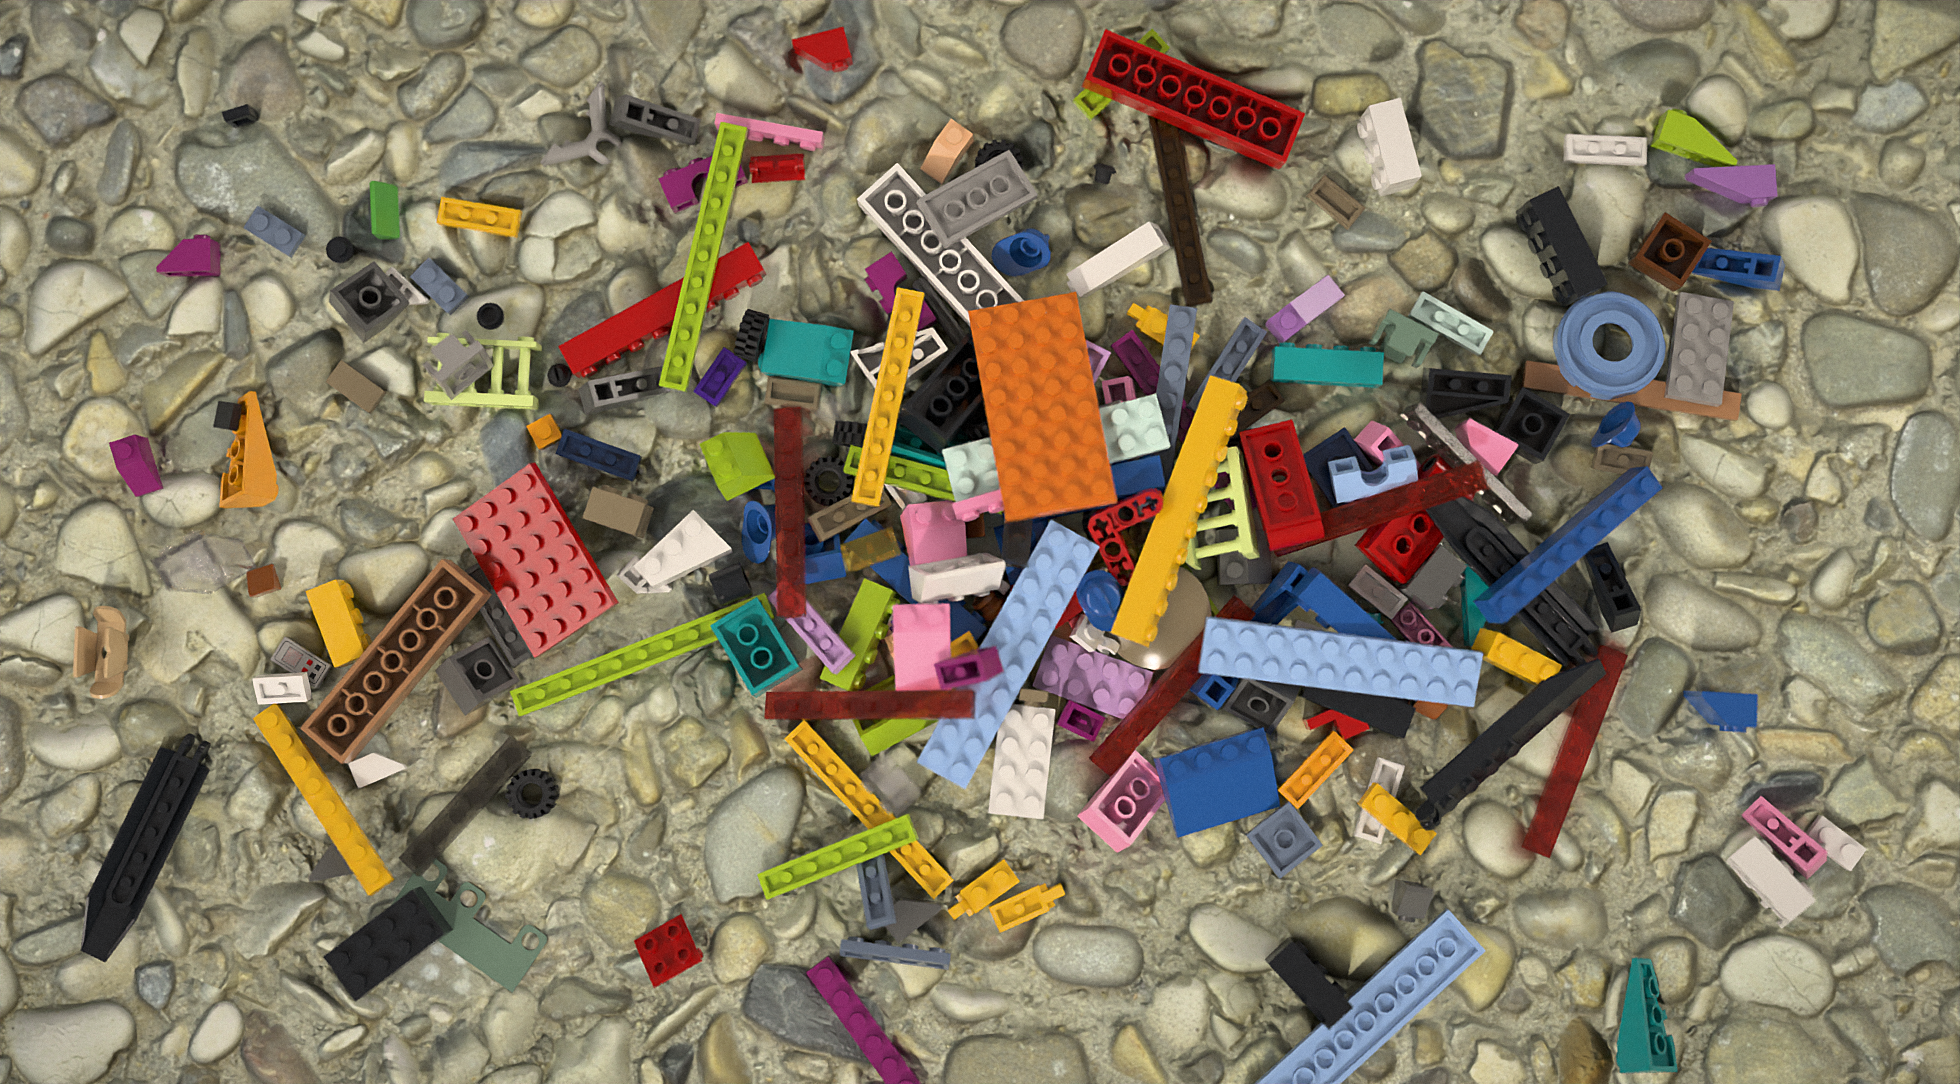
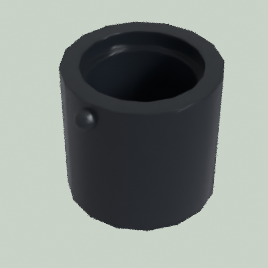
M740 562L709 574L712 588L722 607L753 595L749 580Z

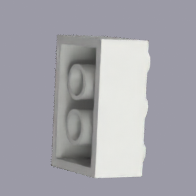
M1401 98L1368 106L1359 119V123H1357V129L1360 138L1365 140L1366 148L1364 149V155L1367 164L1372 166L1373 174H1371L1373 188L1375 190L1378 189L1379 196L1411 189L1422 175Z

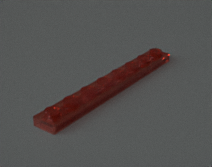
M801 407L774 409L777 617L779 619L807 617L803 414Z
M1480 460L1321 512L1320 516L1324 530L1323 539L1274 550V553L1278 558L1488 489L1489 486Z
M1233 595L1215 617L1250 622L1256 613L1236 595ZM1204 629L1089 757L1096 766L1110 777L1203 674L1199 672L1198 668Z
M1599 645L1598 654L1594 659H1600L1606 675L1579 697L1522 848L1550 858L1628 655L1607 646Z
M976 691L766 692L764 719H975Z

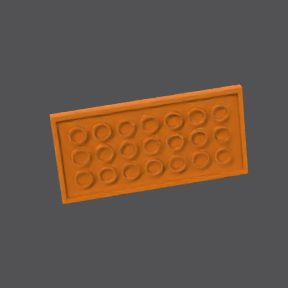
M1076 292L968 311L1006 522L1117 503Z

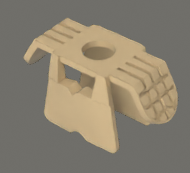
M98 606L94 609L93 616L98 622L97 633L81 626L75 627L73 676L80 677L95 671V683L89 691L91 697L97 699L116 695L124 685V672L128 670L127 656L128 641L130 640L129 635L126 634V619L118 609L110 606ZM104 647H106V650H107V654H106V657H105V658H104V656H103V649H104Z

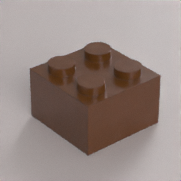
M1664 212L1655 220L1627 264L1672 292H1675L1684 285L1712 241Z

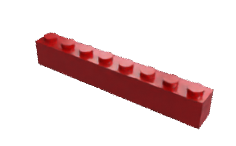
M749 242L718 258L706 313L716 307L715 303L724 298L727 301L739 295L740 289L747 285L749 288L758 285L763 281L762 277L767 275ZM684 277L559 345L558 347L573 375L578 378L583 377V379L591 377L598 372V367L607 364V366L618 362L621 359L620 355L630 350L631 353L636 352L645 346L644 342L653 337L656 340L668 334V329L673 326Z

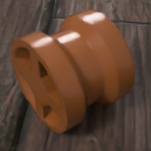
M990 590L989 595L977 596L973 600L972 606L975 610H980L983 613V618L986 621H991L998 616L1005 601L995 595V590Z

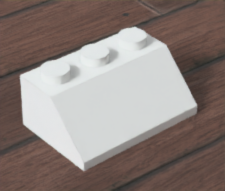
M980 553L908 566L912 599L922 604H938V600L948 598V601H959L964 599V595L974 594V596L989 595L990 590L999 589L1005 569V561L988 553Z

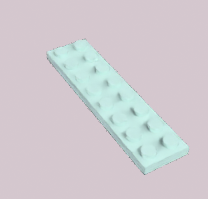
M1156 394L1099 409L1110 464L1170 448ZM991 437L942 450L956 502L1000 489Z

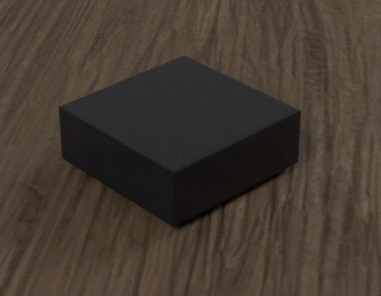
M248 104L222 112L224 121L233 128L259 120L257 111Z
M218 401L213 427L237 431L242 405Z

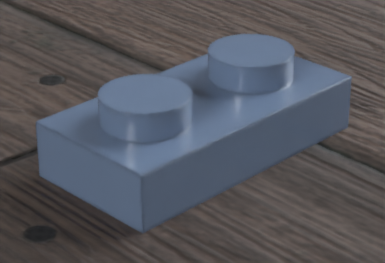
M259 206L256 207L243 227L291 258L306 237L300 231Z
M430 258L410 276L449 315H452L469 297Z

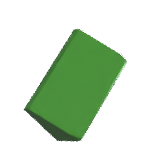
M370 181L372 234L380 240L398 239L400 237L398 188L392 184Z

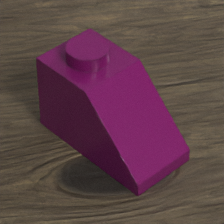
M201 234L193 235V239H183L157 265L156 272L166 277L220 276V243L212 240L209 235Z
M134 434L109 443L116 468L135 497L163 489L148 438Z
M996 645L971 650L934 663L941 690L985 682L1004 672Z

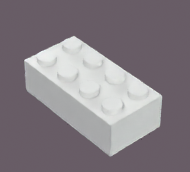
M1012 704L997 731L988 813L1043 819L1055 709Z

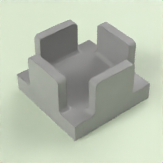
M467 330L462 332V335L470 346L464 347L453 334H450L431 349L432 354L442 364L440 370L436 372L427 361L422 364L428 374L451 400L494 366L484 347Z

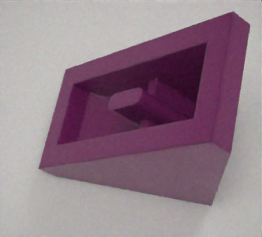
M1068 699L1056 724L1094 742L1106 718Z

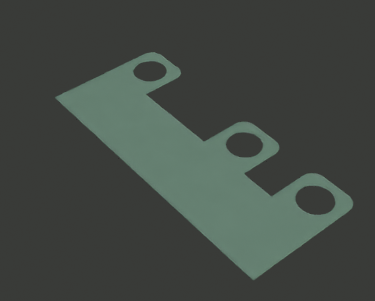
M425 856L393 903L412 889L421 886L453 929L440 939L439 942L513 993L547 943L546 935L532 925H525L512 944H509L473 919L485 901V893L473 884L464 882L451 901H447L435 892L447 874V867L434 857ZM429 863L435 864L439 868V876L434 881H427L422 875L423 867ZM466 890L474 891L478 897L476 905L470 908L463 906L460 901L461 894ZM526 933H535L539 938V945L534 950H527L522 945V937Z

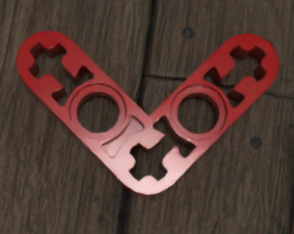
M1145 489L1096 511L1090 517L1089 531L1096 545L1100 546L1098 549L1110 573L1118 581L1119 585L1128 586L1136 568V563L1120 530L1150 518L1161 511L1164 498L1157 489ZM1147 496H1150L1152 499H1158L1154 508L1151 505H1146L1141 509L1142 514H1139L1138 506L1146 502ZM1123 506H1128L1132 508L1134 516L1131 519L1124 520L1119 516L1118 510ZM1098 518L1101 521L1108 522L1105 527L1108 536L1103 540L1100 539L1104 537L1102 528L1095 527ZM1117 542L1121 547V551L1116 555L1109 554L1105 548L1107 543ZM1124 556L1126 557L1122 560L1124 568L1132 570L1128 578L1125 575H1119L1121 566L1118 561Z

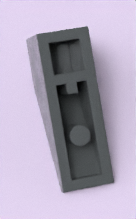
M625 94L615 99L610 125L634 133L694 146L701 119Z
M663 366L587 381L578 389L585 415L612 410L669 393L670 389L659 386Z

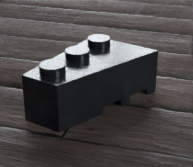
M1423 367L1418 421L1425 423L1473 410L1476 411L1509 403L1512 375Z
M1288 937L1264 960L1330 1030L1354 1007L1344 997L1347 992L1336 980L1331 983L1325 977L1328 971L1317 960L1312 963L1306 956L1309 953L1308 949L1299 940L1293 942Z

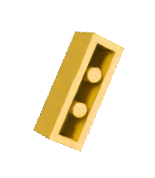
M335 579L305 591L334 668H343L355 663L372 643V640L367 633H364L362 628L363 617L360 610L354 607L351 599L354 598L351 586L345 583L344 580Z
M1480 628L1471 650L1483 653L1482 660L1534 686L1558 674L1562 667L1561 664L1499 632Z

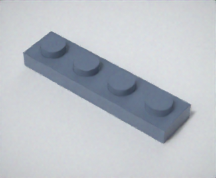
M1244 317L1186 408L1196 413L1210 375L1235 383L1267 332Z
M848 937V940L841 939L840 956L949 970L951 954L945 953L946 950L942 948L931 947L927 951L920 950L917 945L902 944V947L891 946V942L876 940L874 944L866 943L860 937Z

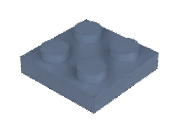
M1289 801L1245 834L1279 879L1323 846Z

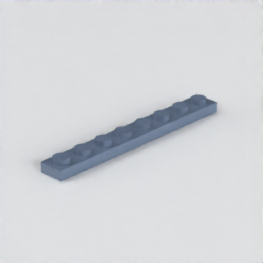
M1171 304L1156 391L1170 448L1150 453L1160 456L1167 485L1172 475L1197 316V308ZM1147 499L1144 504L1138 507L1139 514H1142L1141 509L1146 505H1151L1154 508L1158 499ZM1156 515L1143 521L1153 523Z

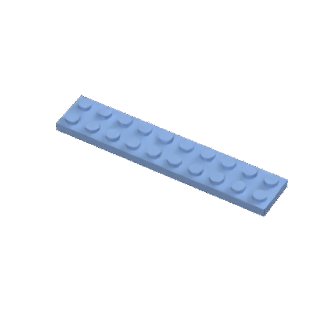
M1050 520L980 648L996 645L1004 672L988 681L957 688L920 754L917 763L966 789L1100 546Z
M1206 616L1198 670L1200 673L1474 707L1483 653L1469 649Z
M1446 908L1347 998L1354 1008L1330 1030L1321 1022L1254 1084H1341L1486 950Z

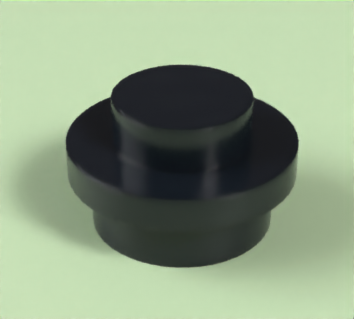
M342 236L332 238L326 246L328 258L335 263L342 264L349 261L354 253L351 241Z
M486 303L479 308L477 321L483 328L494 330L502 325L504 312L499 305Z

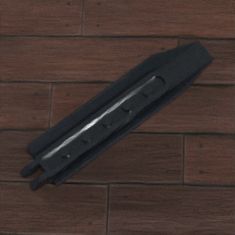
M1437 483L1420 501L1453 550L1488 587L1493 585L1529 554L1527 549L1491 511L1441 483ZM1556 580L1514 614L1564 667L1567 665V660L1572 662L1575 667L1587 663L1576 651L1578 648L1591 658H1595L1598 654V650L1587 638L1588 635L1598 630L1599 626Z
M1594 659L1541 681L1424 783L1420 789L1428 799L1415 810V817L1420 821L1422 828L1429 831L1440 825L1441 817L1454 810L1461 800L1468 794L1476 791L1485 779L1494 775L1500 766L1508 759L1516 756L1524 745L1605 676L1606 672L1600 659Z
M189 733L185 736L178 751L165 747L159 748L87 895L80 951L98 960L107 962L137 921L210 771L201 762L207 756L211 743L204 740L198 746L193 758L187 756L196 738L193 734Z

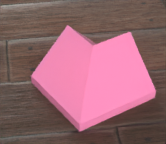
M1470 418L1458 424L1455 428L1466 466L1475 464L1495 476L1498 475L1519 445Z

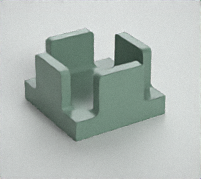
M1389 309L1379 318L1368 344L1375 345L1382 332H1385L1386 336L1378 352H1384L1385 357L1401 364L1406 355L1412 356L1415 350L1418 349L1419 352L1411 365L1414 368H1418L1423 363L1430 347L1435 343L1439 334Z

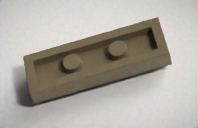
M884 489L879 507L852 502L851 495L809 516L808 521L820 543L864 521L865 518L868 519L889 508L892 503Z

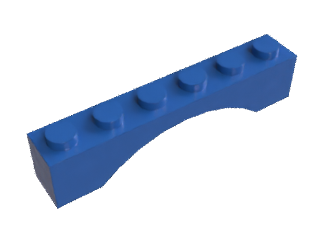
M1288 561L1241 621L1278 625L1282 619L1299 606L1295 603L1298 597L1291 591L1308 571L1300 564ZM1200 673L1188 689L1207 705L1219 710L1234 691L1239 677Z

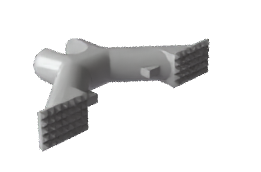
M599 81L591 95H588L589 98H586L590 105L586 115L591 118L592 131L582 141L571 143L566 140L561 146L554 143L549 152H546L547 155H544L545 157L540 161L545 168L547 165L590 156L600 164L606 165L611 161L598 151L599 145L604 141H608L621 149V139L608 130L605 85L602 81Z

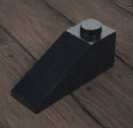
M1608 542L1594 546L1583 556L1600 611L1611 633L1638 625L1642 609Z

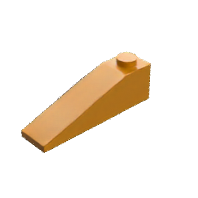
M250 391L238 398L237 404L242 405L238 430L232 431L236 435L231 448L227 450L226 457H230L231 462L228 474H222L220 508L263 507L273 502L278 495L277 473L256 392Z

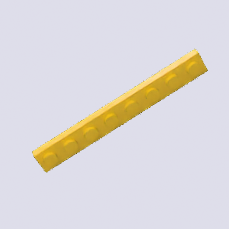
M897 287L851 500L855 503L875 507L880 506L925 296L923 292Z
M274 703L253 718L254 722L369 896H373L394 881V877L280 704Z
M806 720L801 722L784 738L868 829L896 819L892 812ZM918 840L889 851L933 899L954 881Z

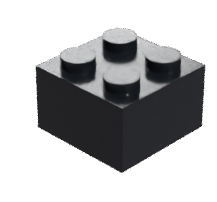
M1521 387L1512 394L1509 403H1507L1492 431L1519 444L1514 453L1533 464H1537L1545 460L1570 414L1528 389Z

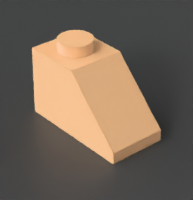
M950 119L935 140L920 169L943 185L972 145L973 134L953 119Z

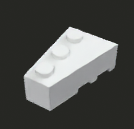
M693 510L633 567L656 590L700 567H704L723 556L733 553V551Z

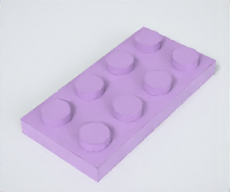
M1050 635L1032 686L1135 723L1153 672L1096 651L1088 652L1080 645Z

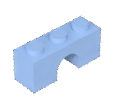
M1410 445L1382 450L1383 463L1377 470L1371 472L1360 470L1355 456L1328 462L1332 489L1337 503L1353 502L1356 499L1370 496L1378 497L1385 493L1406 491L1410 488L1419 487L1416 459Z

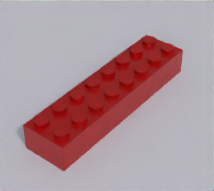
M1105 29L1081 86L1278 170L1286 163L1305 116L1304 112Z

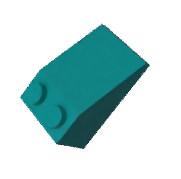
M769 319L760 372L841 387L846 382L854 331L827 325Z
M758 597L710 625L749 692L756 698L803 670Z

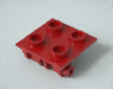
M682 914L634 940L653 988L660 986L702 962L704 957L701 949L696 947Z

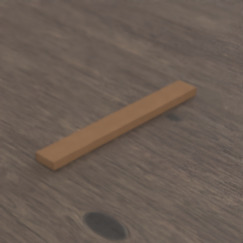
M1533 361L1525 362L1521 386L1529 390L1613 403L1629 401L1639 407L1730 421L1738 420L1742 393L1723 391L1722 405L1714 407L1664 398L1666 382L1652 380L1635 394L1603 400L1590 397V393L1582 390L1577 385L1573 387L1561 374L1559 365Z

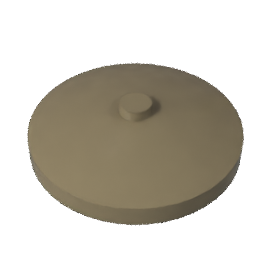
M1180 566L1178 569L1177 584L1172 591L1170 590L1167 598V610L1163 616H1160L1156 626L1158 627L1157 636L1153 642H1150L1149 647L1111 633V631H1105L1106 637L1119 643L1120 647L1117 653L1128 662L1147 669H1167L1184 663L1201 648L1206 616L1211 617V605L1202 583L1186 568ZM1124 570L1120 575H1125L1128 578L1132 570ZM1120 585L1124 594H1126L1128 586Z

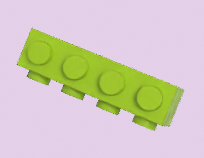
M864 578L839 633V637L856 656L837 675L832 673L825 665L820 679L854 694L864 686L866 681L865 673L868 666L875 661L878 653L876 648L880 639H884L888 632V622L891 615H893V605H900V594Z

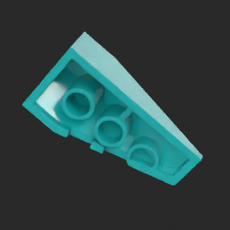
M1632 958L1617 1040L1616 1062L1620 1073L1678 1072L1673 1037L1666 1034L1663 1020L1667 1019L1666 1011L1661 1009L1657 1001L1660 990L1651 959Z

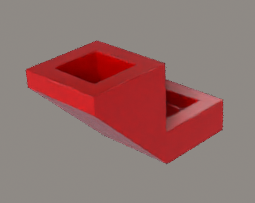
M1325 709L1302 719L1307 730L1315 729L1332 721L1338 735L1344 740L1370 729L1367 723L1332 709Z

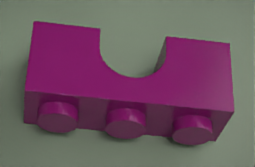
M712 156L705 159L702 157L695 158L688 162V166L679 170L678 168L669 169L663 173V177L658 178L674 213L699 204L695 188L700 180L708 177ZM741 164L735 188L748 183Z
M892 251L865 268L867 277L864 278L869 289L872 292L877 290L882 297L879 303L887 315L893 310L897 286L908 279L906 272ZM923 301L917 332L929 329L937 323L936 317L925 301Z

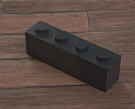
M1303 685L1298 695L1303 699L1403 739L1416 711L1415 707L1409 705L1411 700L1398 697L1393 699L1382 695Z

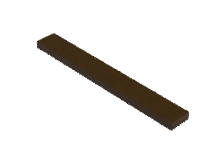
M1147 115L1185 307L1211 304L1213 301L1178 127Z

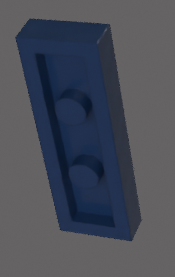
M564 429L555 453L558 456L634 482L642 460L641 455Z

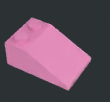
M947 500L908 504L900 518L910 566L967 556L965 521L963 519H956L953 509V503L955 502Z
M949 604L893 605L896 691L941 690L934 663L951 657Z
M1134 750L1077 815L1117 853L1133 843L1165 801L1156 768Z

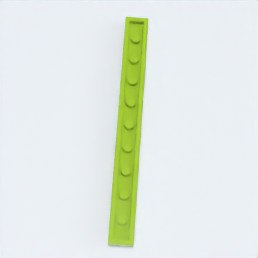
M720 122L659 381L660 387L687 393L747 138V127Z
M762 593L510 691L518 715L522 717L718 641L710 625L758 597L771 619H775L767 595Z

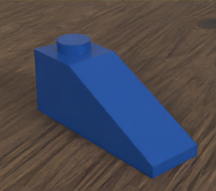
M1707 248L1692 274L1751 288L1780 291L1785 263L1779 255Z

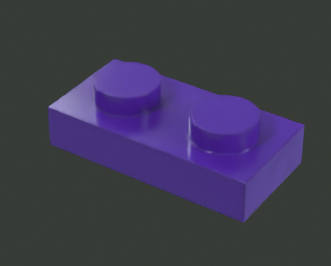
M723 347L693 392L717 408L747 365V362Z

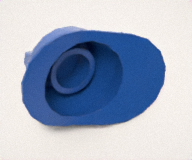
M1028 228L997 242L992 250L993 263L1000 272L1014 277L1047 266L1051 259L1048 243L1050 237L1039 230Z
M1626 401L1613 407L1604 416L1596 434L1592 438V447L1603 446L1607 443L1622 448L1630 446L1641 429V423L1635 415V405L1632 402Z
M752 500L747 502L744 507L741 543L746 557L753 563L759 564L766 560L770 552L771 542L779 537L782 532L783 524L778 505H762L758 501Z
M1094 570L1082 577L1077 586L1076 595L1090 623L1101 631H1111L1125 594L1112 574L1103 570Z

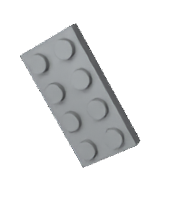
M1008 150L917 199L916 204L945 249L1037 198L1038 194L1011 151Z
M1680 292L1677 295L1664 398L1714 407L1722 405L1734 301Z

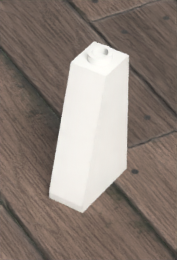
M1147 222L1067 273L1069 278L1067 282L1071 292H1076L1080 297L1086 298L1172 247L1160 227L1155 223Z

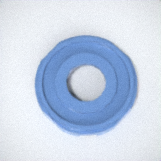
M1608 291L1583 297L1564 313L1554 332L1553 350L1561 374L1573 387L1577 385L1582 390L1590 393V397L1611 400L1635 394L1655 378L1664 361L1666 343L1657 317L1644 303L1630 295ZM1613 323L1622 327L1629 334L1632 340V349L1627 358L1611 362L1603 359L1596 353L1592 338L1599 326Z

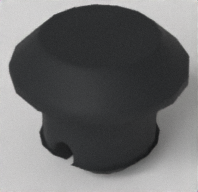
M1097 163L1093 166L1094 169H1097L1094 180L1098 183L1109 184L1112 174L1117 173L1115 168L1109 165Z
M561 363L551 366L547 374L549 382L555 387L566 386L572 377L569 367Z

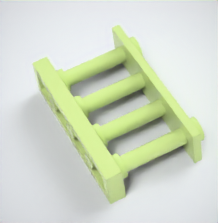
M437 333V337H428V343L436 346L450 334ZM525 336L518 337L517 341L475 339L484 349H493L492 363L494 366L491 370V386L487 393H477V389H474L475 382L452 400L438 384L434 387L433 391H424V402L430 405L538 410L539 399L532 396L531 392L528 391L531 351H542V345L534 342V338ZM457 338L464 347L470 346L464 338ZM504 349L520 350L518 387L514 391V395L504 394V390H501ZM438 360V369H437V371L440 370V369H441V366H442V364L439 362V360Z
M1237 446L1228 448L1227 457L1224 461H1220L1216 471L1217 473H1230L1231 483L1228 484V487L1211 490L1207 494L1208 502L1226 498L1234 500L1235 510H1232L1230 514L1197 520V532L1234 524L1238 526L1239 536L1236 537V540L1199 547L1196 533L1194 538L1190 539L1187 546L1188 555L1185 561L1196 570L1202 569L1200 558L1238 550L1239 553L1242 552V555L1248 559L1260 557L1244 453Z

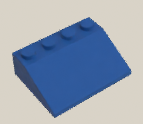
M1264 728L1249 729L1153 758L1176 838L1280 807L1272 754Z

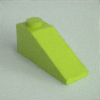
M1668 109L1660 116L1650 145L1651 147L1710 167L1736 166L1738 160L1695 118L1687 116L1685 111Z

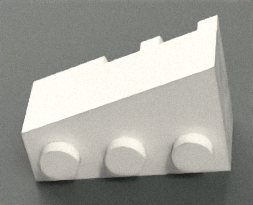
M933 327L919 331L916 334L906 385L942 362L949 355L948 348ZM883 342L865 349L850 351L853 359L874 389L876 388L885 347Z
M1754 836L1727 859V863L1748 888H1752L1761 897L1760 903L1765 909L1770 907L1780 918L1776 923L1782 929L1816 901L1812 897L1814 892L1806 883H1799L1792 875L1794 873L1792 868L1783 860L1779 862L1772 854L1774 852L1772 847L1764 839L1759 840Z

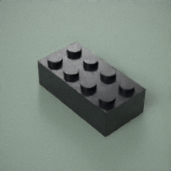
M1559 186L1530 199L1516 211L1517 224L1521 230H1525L1529 238V248L1533 254H1537L1541 262V272L1546 279L1549 278L1553 286V296L1558 303L1561 302L1563 307L1594 293L1608 284Z
M969 333L902 407L898 422L940 454L984 404L973 337Z
M420 886L409 891L324 955L323 958L352 998L357 1001L365 997L453 929Z

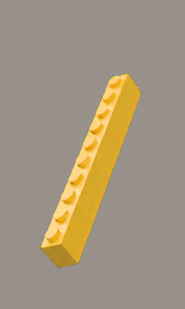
M1211 375L1208 379L1165 490L1163 508L1155 516L1113 624L1111 633L1149 647L1150 642H1153L1157 636L1158 627L1156 626L1160 616H1163L1167 610V598L1170 590L1172 591L1177 584L1178 569L1180 564L1182 565L1186 561L1188 555L1187 546L1190 539H1193L1198 529L1197 520L1200 513L1205 511L1208 503L1207 494L1210 487H1213L1217 481L1218 473L1216 471L1219 463L1227 455L1228 447L1226 445L1230 436H1233L1237 429L1238 422L1236 419L1240 410L1245 408L1247 403V391L1240 384Z

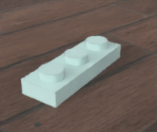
M1421 292L1408 315L1411 319L1477 356L1481 355L1494 332L1425 292Z

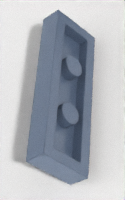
M884 854L856 864L867 928L873 930L896 923Z

